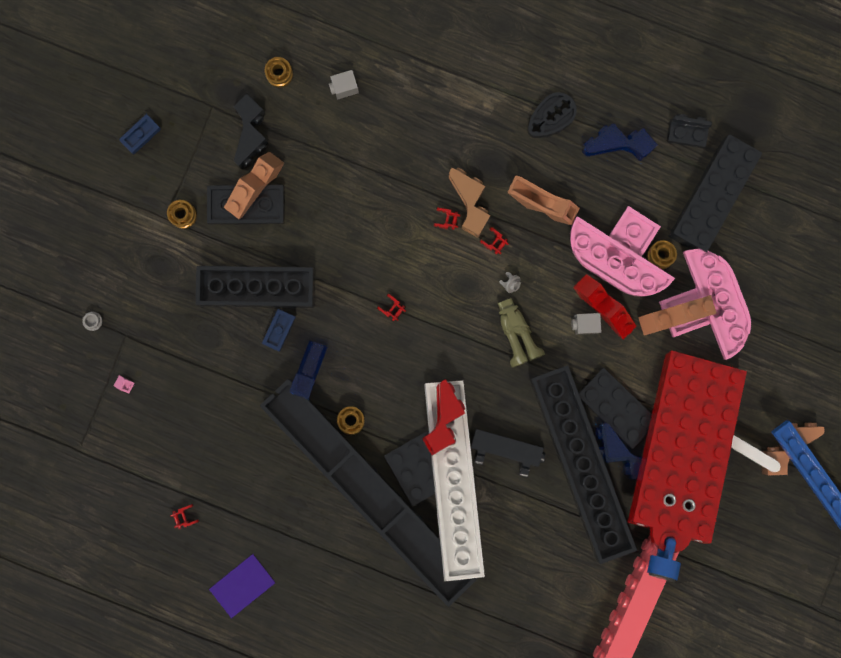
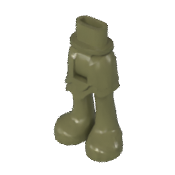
M512 298L498 303L501 326L513 350V357L510 360L511 367L514 368L528 362L517 336H521L529 361L544 356V350L535 345L530 335L532 332L522 313L517 309L518 306L514 305Z

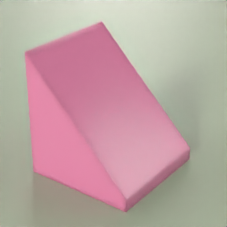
M119 375L114 386L121 391L130 393L134 382Z

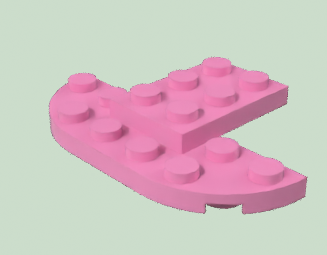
M628 206L609 236L578 216L575 218L571 227L570 243L576 259L587 270L620 291L633 296H650L664 290L675 279L642 258V255L661 226Z
M700 249L684 251L683 254L696 288L660 301L661 309H667L711 295L717 314L669 328L671 335L676 337L710 324L724 360H727L744 347L751 330L750 314L737 279L730 265L721 256L709 251L706 253Z

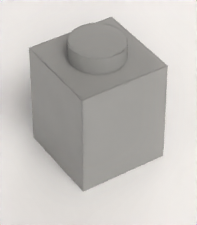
M352 70L330 76L332 83H329L332 95L336 94L337 100L359 93Z
M600 313L577 314L572 319V330H575V335L601 333Z

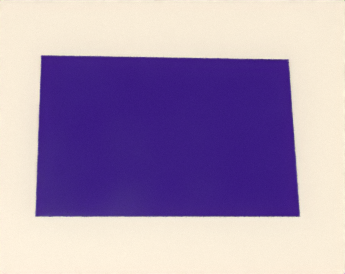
M252 554L209 590L232 618L275 584V582Z

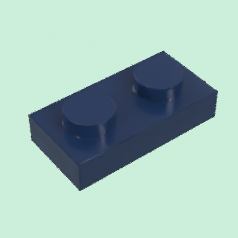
M146 114L119 140L134 155L161 128Z
M278 309L262 344L280 352L296 317Z

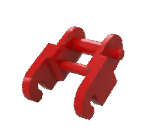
M437 208V211H442L447 216L444 225L434 223V227L443 229L451 227L452 230L458 228L456 225L457 217L461 216L458 212L451 213L449 209ZM449 216H453L452 224H448Z
M491 227L489 230L493 231L497 236L494 242L488 245L481 240L480 243L490 251L493 249L496 255L497 253L501 255V249L504 245L509 244L507 239L504 240L502 238V234ZM500 240L502 243L498 248H495L494 245Z
M388 294L387 296L394 301V305L387 312L379 306L377 309L388 318L390 316L393 317V321H399L398 316L402 311L406 312L405 307H401L399 305L400 302ZM397 306L399 310L395 315H392L391 312Z
M193 504L178 509L177 513L173 511L170 517L175 519L176 526L174 528L178 527L180 529L182 525L187 527L199 522V519L192 522L187 521L184 514L185 509L193 507ZM178 514H182L184 522L181 524L178 518Z

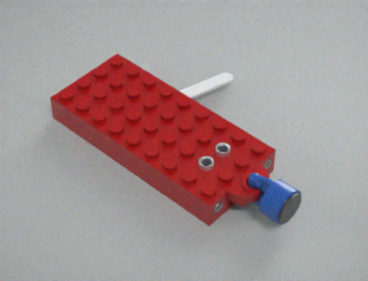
M670 351L665 355L628 518V523L649 528L651 541L658 548L656 556H650L647 570L649 576L671 582L677 581L681 563L672 560L673 553L683 551L691 540L703 544H710L712 542L731 448L771 472H778L781 466L778 461L734 435L747 371L676 351Z

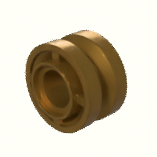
M274 57L265 65V75L271 85L281 88L287 86L292 81L293 71L286 59ZM276 70H284L281 75H274Z
M176 200L169 205L167 217L176 227L186 229L195 223L197 212L189 202ZM182 210H185V211H186L185 217L182 218V219H179V218H178L179 212L182 211Z
M661 240L649 248L646 258L647 261L664 270L675 262L677 250L669 241ZM658 252H662L665 255V259L660 258Z
M356 407L342 409L337 417L339 429L347 435L359 433L364 426L363 413ZM347 417H355L356 423L353 426L347 425L345 423Z

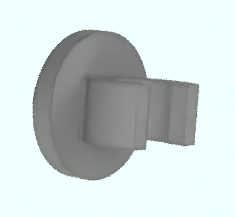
M506 272L505 274L509 280L507 282L500 280V284L508 293L517 291L521 285L520 277Z

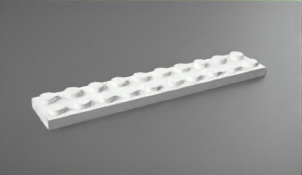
M463 381L450 382L455 389L454 394L456 398L460 399L465 406V414L446 425L447 428L452 429L455 435V443L431 455L444 581L485 577ZM441 382L424 384L429 434L437 423L436 387Z

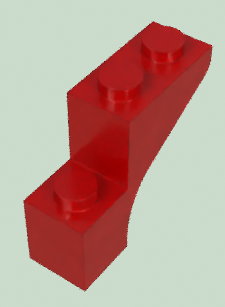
M586 274L573 287L579 297L597 313H600V316L620 338L624 339L636 327L625 307L609 296L603 286Z
M446 379L436 387V426L429 435L422 438L431 455L455 443V435L452 429L447 428L446 425L465 414L463 402L456 398L453 385L450 382L448 383Z

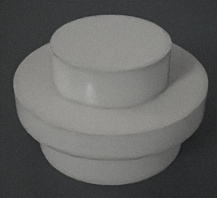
M88 312L83 317V325L87 330L95 331L102 326V317L97 312Z

